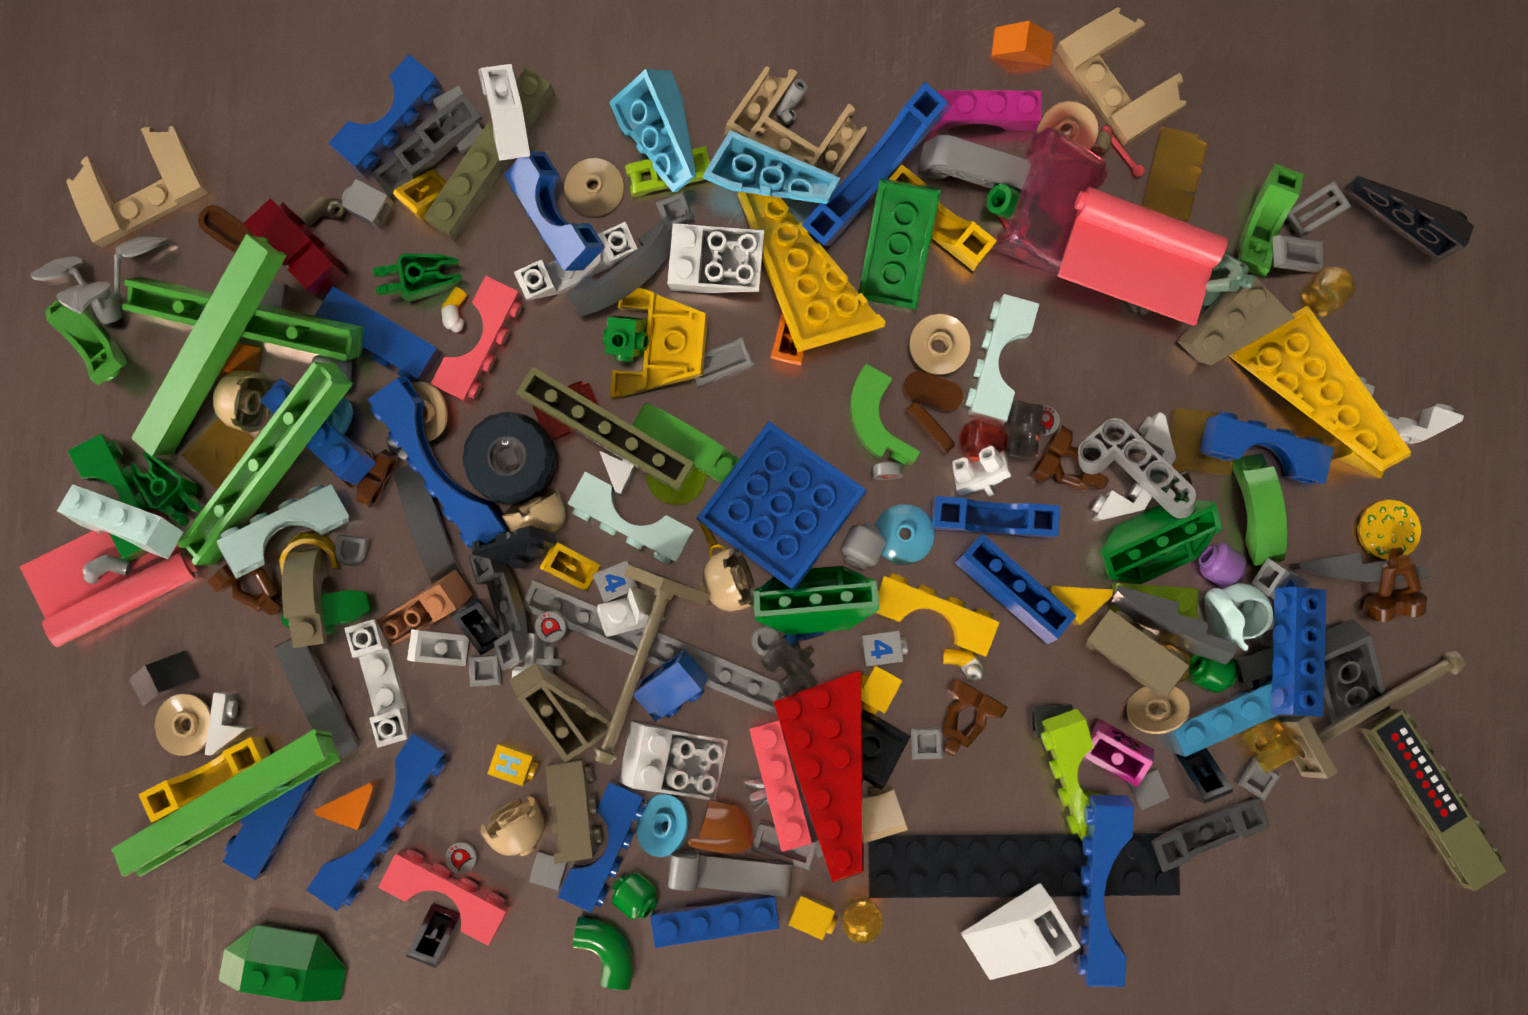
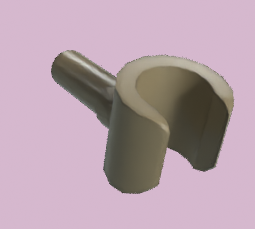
M1098 131V136L1092 149L1098 153L1106 154L1111 145V136L1105 131Z

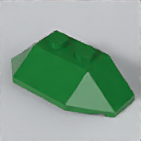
M1175 500L1176 503L1179 501L1187 503V500ZM1196 500L1194 511L1186 518H1176L1159 505L1116 525L1100 552L1108 577L1111 580L1143 584L1197 559L1209 545L1213 536L1218 534L1223 528L1217 505L1214 501Z
M845 566L811 568L795 590L789 588L776 577H772L761 588L758 587L753 591L755 621L787 635L849 630L880 610L876 580L866 578Z
M256 925L224 949L219 981L242 993L297 1002L338 1001L342 999L347 967L342 961H339L335 953L319 934Z

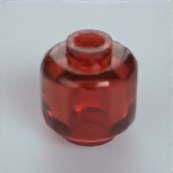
M977 417L971 420L969 424H965L962 429L961 445L970 456L979 458L981 450L989 446H993L1001 453L1008 446V433L1004 431V426L999 421Z

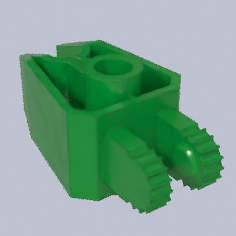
M403 253L398 258L397 264L378 266L372 269L374 277L382 278L397 275L398 283L378 286L376 288L377 295L401 294L403 299L411 302L444 292L460 283L462 274L442 275L439 271L457 268L459 259L442 254Z
M143 452L142 455L149 464V470L147 471L144 467L133 463L131 465L133 480L151 509L171 515L180 525L186 526L190 520L181 509L187 504L191 510L199 513L203 508V505L195 497L197 484L172 464Z
M321 590V605L326 634L335 632L334 626L355 622L371 612L366 592L343 590L326 594V590ZM282 614V617H280L282 625L290 628L288 618L285 619L284 614Z

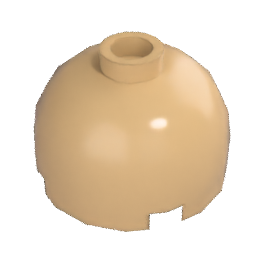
M238 370L226 374L219 381L213 393V406L216 415L225 425L250 433L261 427L257 426L261 419L267 420L271 411L260 402L272 388V386L266 383L265 379H268L266 375L250 370Z
M558 489L544 490L541 492L542 498L541 496L535 497L523 503H516L508 508L502 517L509 530L513 532L519 528L533 526L555 533L560 529L565 521V505Z
M731 548L712 556L704 567L703 581L700 582L701 591L709 593V599L712 604L724 611L741 610L754 605L753 596L750 597V589L755 587L754 580L742 555L736 557L734 554L737 551L736 548Z
M527 797L529 802L523 804L520 799L514 800L489 816L491 823L487 828L484 823L482 824L480 832L493 850L507 856L518 854L525 856L536 849V843L544 832V816L535 798Z

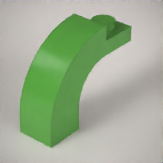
M1275 164L1267 176L1249 213L1236 251L1238 260L1247 264L1248 272L1264 278L1268 274L1273 258V236L1279 235L1289 211L1298 199L1304 174Z
M57 299L45 309L47 321L77 350L86 364L89 378L98 386L105 381L115 378L120 369L128 363L117 343L106 329L97 322V319L87 308H85L82 314H79L62 305Z
M866 363L855 382L850 400V417L855 434L865 449L878 460L881 459L885 450L891 453L889 458L893 461L901 463L903 466L906 463L912 465L920 451L891 435L883 426L879 416L880 400L890 385L892 378Z
M645 402L632 424L635 428L694 462L696 468L721 484L739 461L738 457L724 449L725 447L649 403Z
M1263 453L1241 456L1240 459L1232 460L1231 467L1242 490L1246 505L1247 532L1245 545L1254 566L1264 564L1267 558L1276 562L1285 561L1287 518L1284 498L1274 466H1268Z

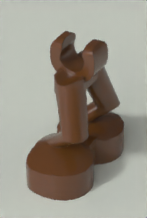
M1060 425L1048 441L1045 451L1031 472V476L1044 483L1055 474L1058 484L1083 491L1087 490L1089 486L1098 490L1104 489L1109 479L1101 473L1087 474L1084 472L1082 476L1064 473L1061 467V457L1065 455L1073 457L1078 462L1079 447L1071 446L1073 431ZM1088 454L1084 456L1087 460L1094 461Z
M361 448L376 464L356 486L341 479L350 488L358 487L357 501L369 508L374 506L380 498L385 482L392 475L398 463V455L386 449L373 457L371 450Z
M1401 547L1389 550V562L1383 565L1379 592L1367 596L1364 600V613L1372 620L1386 622L1393 620L1397 615L1419 617L1426 613L1427 596L1420 592L1422 587L1415 563L1411 561L1408 555H1403L1404 550ZM1403 575L1408 587L1398 589L1392 594L1396 577Z
M228 563L220 568L207 582L217 593L232 587V598L255 612L263 609L271 616L278 614L283 609V605L275 598L279 590L261 567L249 572V574L255 577L262 591L258 597L241 589V577L235 578Z
M957 678L954 679L949 691L958 702L948 706L942 730L943 735L948 737L943 746L944 751L951 756L957 754L961 745L966 748L970 747L986 728L987 717L1002 719L1008 709L1005 704ZM974 706L977 710L975 722L963 733L958 731L959 712L967 707Z

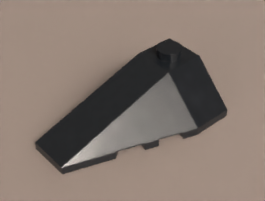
M1356 176L1344 187V189L1440 261L1465 248L1469 243L1474 225L1467 221L1466 215L1458 210H1453L1442 204L1360 176Z

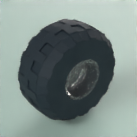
M500 412L499 414L484 418L483 421L475 425L471 430L463 447V466L469 482L480 494L498 503H523L538 496L549 485L556 469V450L549 433L535 419L521 413Z

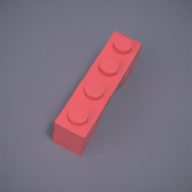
M485 275L472 301L483 321L481 339L476 347L465 355L444 357L431 385L467 404L470 403L471 399L477 398L483 384L480 381L485 371L490 372L496 361L494 353L498 345H503L508 338L510 329L507 327L512 317L516 319L522 310L523 302L521 300L523 297L517 290Z
M775 721L750 728L749 731L781 851L785 852L813 844L780 722Z
M401 850L395 854L378 888L404 902L423 891H438L447 895L455 902L459 909L461 932L489 946L510 909V906L504 904L506 900L493 892H489L488 895L477 889L478 885L467 878L459 880L451 876V871L443 865L434 863L433 866L423 861V855L414 850Z

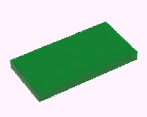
M880 178L858 291L868 301L917 310L941 189Z

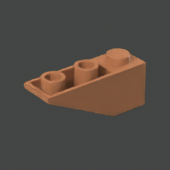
M455 569L399 604L376 621L392 647L411 636V629L422 630L454 612L473 593Z

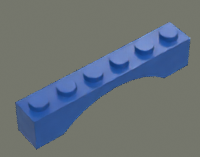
M924 82L904 105L877 144L835 189L828 204L820 203L804 221L802 226L824 246L830 247L877 193L880 178L889 179L952 107L949 102Z
M406 376L396 378L368 398L372 405L370 409L373 415L380 422L383 421L390 430L388 432L390 439L396 446L403 448L408 456L406 460L409 466L415 472H419L426 481L424 482L426 490L431 496L439 499L444 506L442 511L445 517L450 522L456 523L461 531L460 537L469 548L472 547V542L476 540L488 544L495 539V535L504 533L509 529L502 517L503 513L495 502L480 498L463 489L439 465L431 451L425 434L423 420L424 401Z
M419 731L412 733L395 758L396 778L394 794L380 826L355 851L324 863L306 891L335 911L340 910L345 905L350 907L360 894L357 887L363 879L368 881L377 869L378 865L374 862L380 853L385 855L394 844L396 839L392 836L397 828L403 829L412 817L413 813L409 810L416 801L420 803L429 792L430 787L427 784L432 776L438 777L446 767L448 761L445 760V757L449 751Z
M1090 795V805L1084 808L1085 825H1089L1088 836L1083 837V853L1087 855V866H1082L1081 880L1082 885H1086L1085 896L1080 897L1081 915H1084V926H1079L1078 936L1080 945H1083V954L1077 957L1078 974L1083 975L1087 986L1125 987L1126 955L1108 927L1105 916L1104 894L1106 881L1113 862L1121 849L1133 837L1134 805L1128 795Z

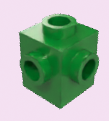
M621 315L608 317L607 328L603 333L605 354L616 355L615 360L633 362L634 357L644 355V351L647 350L649 345V334L646 333L647 319Z

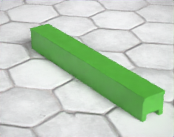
M250 234L245 235L131 439L152 457L174 454L287 255L269 245V240L266 238L251 236Z
M138 276L125 279L124 286H128L127 303L122 304V309L195 326L213 293ZM259 303L241 337L347 361L361 357L364 327Z
M313 362L179 540L177 545L180 548H186L194 557L192 559L194 565H216L223 555L217 544V540L221 539L220 535L233 527H238L239 530L245 527L353 385L335 363Z
M317 729L312 730L111 848L121 875L128 876L136 871L138 877L146 875L340 762L341 759L333 742L332 733Z

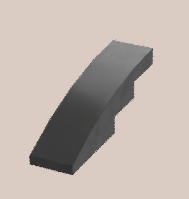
M463 93L415 129L417 134L393 151L395 156L372 172V176L392 200L395 198L393 192L396 188L431 169L482 120V116Z
M1358 552L1290 564V567L1296 572L1324 579L1380 583L1383 565L1389 562V560L1362 564L1361 554ZM1426 566L1416 567L1419 579L1428 578ZM1397 576L1395 582L1405 581L1404 576Z
M1118 586L1111 597L1110 603L1131 617L1137 624L1193 654L1226 665L1236 653V642L1206 634L1208 622L1179 615V602Z
M291 638L274 646L286 677L312 729L332 733V739L339 757L358 749L360 743L346 721V713L331 689L332 682L311 646L293 648Z

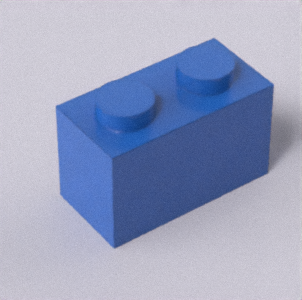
M684 649L641 679L636 687L634 697L655 722L664 716L670 718L681 709V704L687 700L693 702L704 693L703 687L708 679V675Z

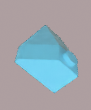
M645 69L609 103L620 129L625 135H630L637 143L636 148L639 152L646 154L653 162V169L672 192H678L696 177L683 98L670 70Z
M731 130L703 174V179L731 191L828 204L840 182V178Z

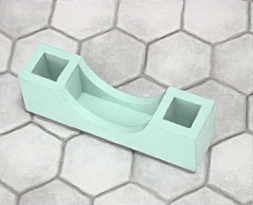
M1006 294L1001 297L999 302L994 301L989 317L994 320L991 331L986 330L981 346L986 348L984 359H978L973 374L974 377H978L976 388L969 389L965 403L966 406L970 407L968 415L999 424H1004L1007 421L1015 391L1001 377L998 364L999 356L1005 345L1017 339L1027 338L1031 334L1039 307L1038 303Z
M584 472L568 502L570 506L574 507L572 514L587 522L590 517L600 521L601 524L598 528L613 536L616 535L617 531L628 536L625 541L626 543L639 550H642L644 546L654 550L655 552L652 557L669 565L671 560L678 563L695 532L693 529L667 515L656 523L645 526L626 522L616 509L614 487Z
M73 484L57 509V512L82 527L100 534L103 531L108 532L145 551L169 559L183 534L182 530L158 515Z
M322 484L315 486L306 492V497L298 501L294 498L289 499L278 506V511L267 515L266 512L261 513L249 521L250 525L240 530L238 527H233L220 535L221 539L217 540V544L235 578L237 579L265 565L264 552L269 539L277 531L285 527L304 526L322 536L348 523L349 515L332 484L326 487Z

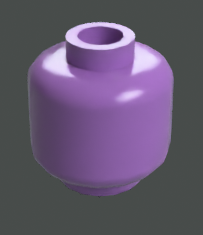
M1226 543L1209 545L1200 555L1201 574L1221 588L1241 583L1246 576L1245 556Z

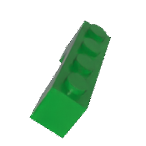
M99 434L67 450L81 478L89 482H108L116 490L120 502L144 511L150 509L141 492L138 493L134 485L135 481L133 480L131 468L128 465L124 466L120 458L123 455V451L115 439L111 440L105 435ZM110 534L121 558L132 562L150 553L118 536Z

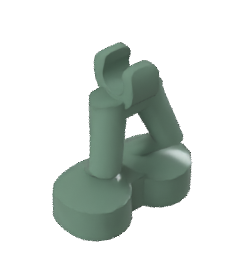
M1225 250L1219 264L1212 269L1210 279L1206 284L1207 290L1202 306L1211 305L1220 296L1221 292H1234L1239 287L1251 288L1256 277L1247 274L1249 271L1247 264L1237 260L1229 251Z

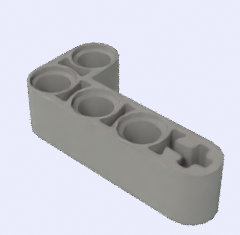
M938 135L924 143L918 174L931 179H944L948 176H953L991 189L998 184H1005L1028 198L1035 199L1039 194L1044 167L1041 164L954 136Z
M1112 418L1105 421L1079 445V467L1085 473L1098 474L1115 460L1172 516L1186 518L1194 511L1197 495L1193 486L1124 420ZM1113 432L1123 435L1120 440L1116 441L1109 439L1107 436ZM1089 452H1096L1100 455L1099 459L1094 461L1087 460L1084 456ZM1133 453H1140L1145 458L1140 462H1135L1129 456ZM1155 474H1162L1167 480L1163 483H1155L1151 480V477ZM1176 497L1180 500H1182L1183 498H1187V503H1185L1184 501H1179L1178 503H1176Z
M677 850L671 854L668 888L694 891L696 887L772 896H790L793 864L778 860Z

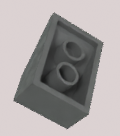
M1354 619L1325 631L1324 715L1328 724L1331 725L1386 693L1372 635ZM1388 706L1387 708L1381 710L1380 712L1374 714L1373 716H1371V717H1369V718H1367V719H1370V718H1372V717H1374V716H1376V715H1379V714H1381V713H1383V712H1385V711L1390 710V706Z

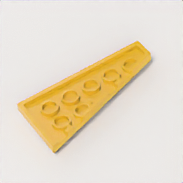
M738 191V197L750 229L764 230L762 260L797 352L885 326L886 321L880 314L877 315L868 305V300L862 293L859 294L849 283L847 275L819 243L816 244L808 234V231L802 226V222L799 224L789 212V207L780 197Z
M1309 306L1293 313L1292 315L1295 317L1293 320L1229 355V357L1381 472L1410 457V449Z

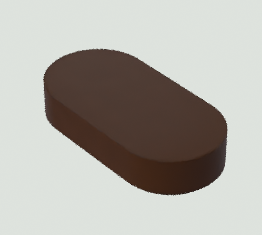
M207 206L199 214L198 223L200 228L234 253H236L246 234L255 236L242 221L220 206Z
M912 372L903 383V392L910 401L918 402L921 405L941 412L956 410L963 399L962 390L956 383L926 372Z
M913 402L906 408L908 415L941 451L947 454L955 447L952 438L918 402Z

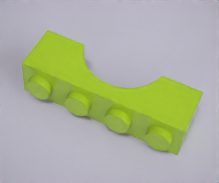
M1078 709L1043 720L1045 732L1041 733V739L1046 751L1051 750L1054 759L1049 761L1055 779L1059 778L1062 788L1058 789L1061 802L1064 807L1068 806L1070 815L1066 816L1068 826L1072 834L1078 833L1083 841V837L1088 836L1089 825H1085L1084 808L1090 805V795H1104L1102 791L1087 790L1079 785V765L1084 756L1094 748L1086 719Z

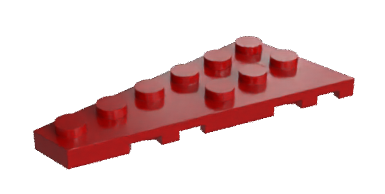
M859 670L773 701L833 883L864 872L862 791L863 704L862 671Z

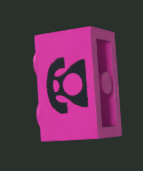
M1099 718L1090 733L1094 748L1084 757L1138 787L1153 764L1154 749Z

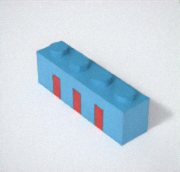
M1272 680L1254 685L1253 688L1242 690L1189 714L1183 725L1167 733L1176 754L1186 757L1280 715L1271 714Z

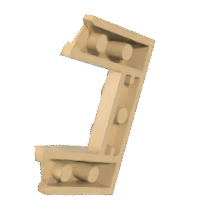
M1117 7L1060 41L1055 51L1106 124L1112 127L1113 134L1124 147L1186 105V100H1180L1178 85L1182 84L1183 79L1182 75L1178 73L1133 102L1101 58V55L1142 29L1145 23L1139 18L1136 22L1119 14L1121 9Z
M766 66L726 123L725 135L731 130L839 177L867 132L866 126L858 131L850 119V116L855 113L854 107L851 104L847 105L818 148L771 119L797 77L798 72L789 69L787 78L769 76L770 67Z
M169 126L168 132H153L151 127L141 128L163 179L113 204L92 160L88 156L81 161L84 167L72 181L68 178L66 182L92 243L103 248L209 193L175 127Z

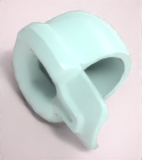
M1236 583L1224 589L1214 588L1206 593L1204 600L1205 614L1212 635L1236 642L1244 651L1248 650L1244 639L1260 636L1272 624L1273 609L1271 602L1265 593L1252 585Z

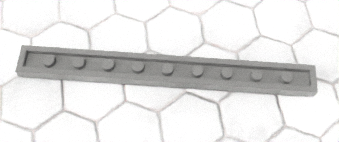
M532 580L523 602L524 610L538 616L548 610L559 611L567 620V628L634 656L645 629L643 627L606 637L597 612V606L535 580ZM656 632L646 660L661 666L686 649L708 675L705 683L706 686L777 715L773 701L801 692L660 632Z

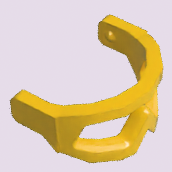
M314 530L296 534L288 542L279 558L283 574L284 562L290 550L301 544H312L320 547L329 555L333 569L339 568V561L335 556L334 543L327 535L320 536Z

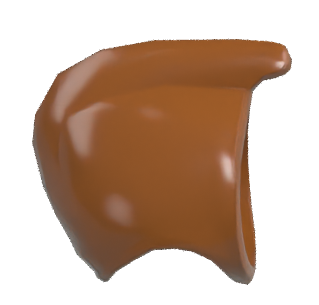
M709 800L700 835L698 838L689 839L688 844L695 848L717 853L733 854L743 852L752 846L754 841L751 822L743 807Z

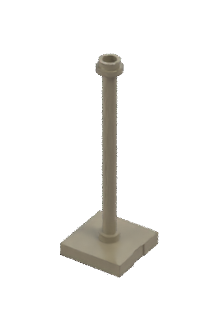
M629 564L624 576L655 588L654 595L657 596L602 747H595L594 753H596L594 759L607 765H612L613 760H616L618 756L613 753L668 600L672 601L673 595L706 606L710 597L709 593Z
M1446 652L1442 655L1440 663L1317 733L1307 716H1282L1272 723L1301 776L1328 779L1337 774L1338 771L1323 746L1325 742L1448 672L1453 674L1461 672L1462 668L1465 667V662L1458 652Z

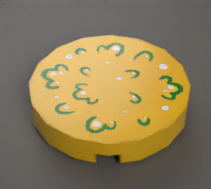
M1388 499L1371 504L1362 512V517L1359 520V524H1357L1359 543L1368 554L1378 559L1389 560V550L1398 547L1404 550L1403 555H1409L1415 550L1420 541L1421 525L1419 518L1410 506L1401 501Z

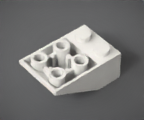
M673 223L667 282L670 290L691 293L759 292L764 230Z
M631 721L618 782L633 789L716 801L728 740Z
M1041 883L961 932V935L990 980L1055 964L1080 948L1063 916Z

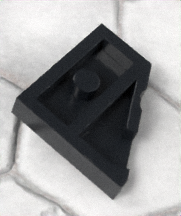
M526 526L513 532L495 535L494 543L485 544L480 540L472 542V554L509 564L512 568H524L556 545V533L533 526Z

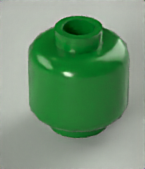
M1196 654L1190 659L1188 669L1192 681L1211 692L1220 693L1231 687L1237 679L1236 664L1233 658L1226 665Z
M637 872L631 873L627 877L624 874L621 875L612 886L614 891L612 896L613 905L632 920L640 917L645 919L658 903L656 887Z

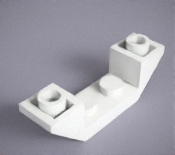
M507 64L478 69L483 94L487 97L492 117L494 140L499 161L529 157L530 151L523 109L512 65Z
M626 222L598 234L605 248L584 270L564 271L556 260L544 264L541 259L515 271L514 274L526 300L565 292L577 286L588 276L595 278L609 272L634 253L638 248Z
M1359 377L1371 396H1373L1375 386L1366 384L1367 380ZM1436 404L1433 407L1424 409L1419 424L1410 418L1400 417L1398 420L1389 417V413L1382 410L1402 440L1410 444L1424 441L1462 422L1464 415L1455 413L1453 407L1444 404Z
M1159 412L1152 418L1148 416L1138 432L1142 433L1141 437L1172 465L1176 455L1166 416ZM1155 474L1151 477V480L1155 483H1161L1165 476ZM1138 482L1134 484L1128 494L1132 498L1131 501L1113 490L1106 493L1105 496L1100 494L1091 508L1095 511L1091 519L1098 522L1145 510L1152 496Z
M376 619L344 628L352 658L359 657L375 716L369 719L377 748L409 739L405 697L391 648Z

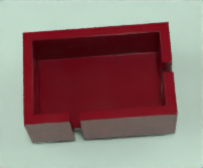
M270 198L243 224L256 237L266 238L269 240L268 244L274 249L285 253L287 256L282 265H288L289 268L287 270L307 291L323 301L332 286L337 288L348 278L342 270L346 265L304 224L305 222L294 210H291L284 202L278 205Z

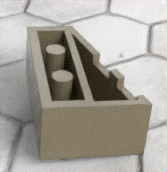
M1256 278L1249 289L1239 287L1234 292H1222L1198 318L1197 324L1191 326L1177 342L1197 362L1213 365L1293 320L1295 317Z
M1109 609L1087 639L1086 647L1092 651L1096 649L1106 656L1110 663L1116 667L1120 666L1131 674L1134 679L1165 699L1189 667L1184 662L1187 658L1173 647H1170L1169 650L1158 644L1160 638L1151 631L1144 628L1141 632L1131 625L1134 620L1124 612L1118 610L1114 613Z
M534 663L510 679L517 699L565 763L606 736L612 719L610 712L538 663Z
M586 758L570 760L566 763L548 764L545 766L548 801L552 809L554 824H551L552 835L556 836L558 853L554 854V862L558 864L593 858L599 851L598 845H603L601 827H596L594 814H598L596 811L598 802L596 795L591 796L589 784L594 783L592 765H586Z

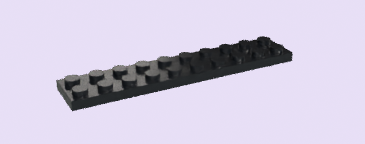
M1168 831L1133 832V837L1121 849L1112 864L1106 881L1104 896H1180L1179 866L1163 872L1151 842ZM1072 832L893 834L868 842L869 898L1018 897L1041 883L1050 897L1085 896L1086 885H1082L1081 869L1082 866H1087V855L1083 853V841L1078 833L1072 834Z

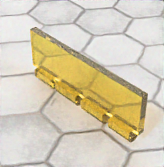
M1167 127L1161 128L1142 204L1143 207L1184 222L1189 221L1194 197L1183 193H1196L1202 169L1191 165V163L1202 165L1208 146L1206 141L1197 139L1198 134Z

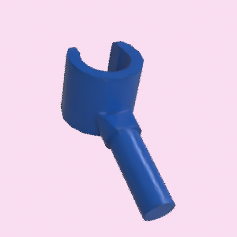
M824 632L785 634L782 638V649L785 651L800 650L799 641L822 636Z

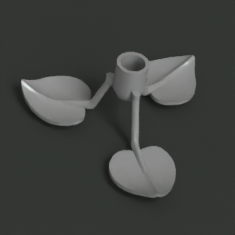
M140 236L118 245L115 248L118 253L115 254L114 292H110L112 287L108 282L99 281L86 284L76 269L84 264L83 260L74 256L52 260L31 272L30 276L34 280L46 281L61 277L67 273L74 275L80 285L59 292L57 294L58 301L79 314H82L85 308L91 304L97 322L99 324H108L122 318L117 300L122 299L120 293L121 260L124 257L140 255L164 244L173 245V242L170 239L159 236Z

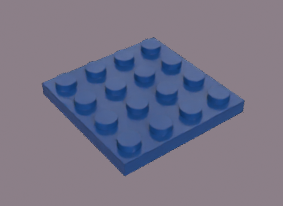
M768 421L696 519L789 588L795 590L865 496L867 490Z

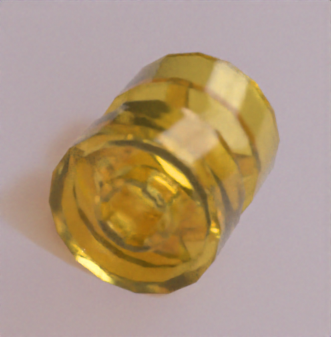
M1276 716L1241 736L1248 749L1258 754L1255 760L1264 774L1300 755L1293 741L1284 738L1285 729Z
M857 895L844 903L841 909V921L844 933L848 938L856 943L864 944L875 940L883 927V919L875 901L867 896Z

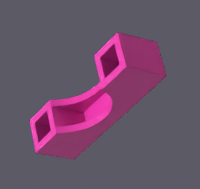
M935 90L952 107L931 131H947L953 127L968 124L995 125L1002 127L1006 131H1036L1041 122V91Z

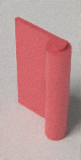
M1088 187L1085 192L1080 191L1074 208L1078 209L1058 277L1195 326L1207 290L1206 284L1210 279L1212 269L1219 264L1225 253L1228 243L1227 237Z
M151 508L147 510L149 513L167 520L164 513ZM91 531L20 566V569L45 617V620L42 621L43 629L51 643L58 648L195 579L194 572L198 571V567L193 564L192 556L190 554L186 556L183 549L176 545L169 559L148 553L132 561L131 569L127 576L109 571L101 575L102 578L98 583L90 584L83 578V568L86 563L102 555L121 558L108 532L103 531L100 534Z

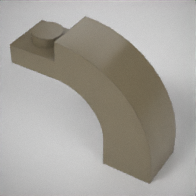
M320 547L292 551L287 555L284 562L282 574L284 618L289 620L293 648L327 642L321 605V586L323 579L330 575L326 552Z

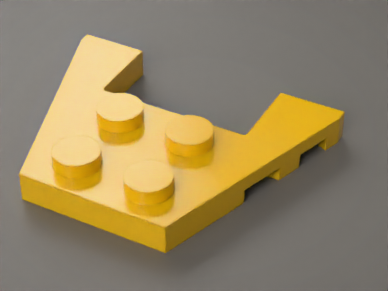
M640 287L618 301V308L621 310L648 311L646 333L649 334V345L647 350L644 351L642 372L612 370L610 398L619 399L703 376L708 315L706 313Z

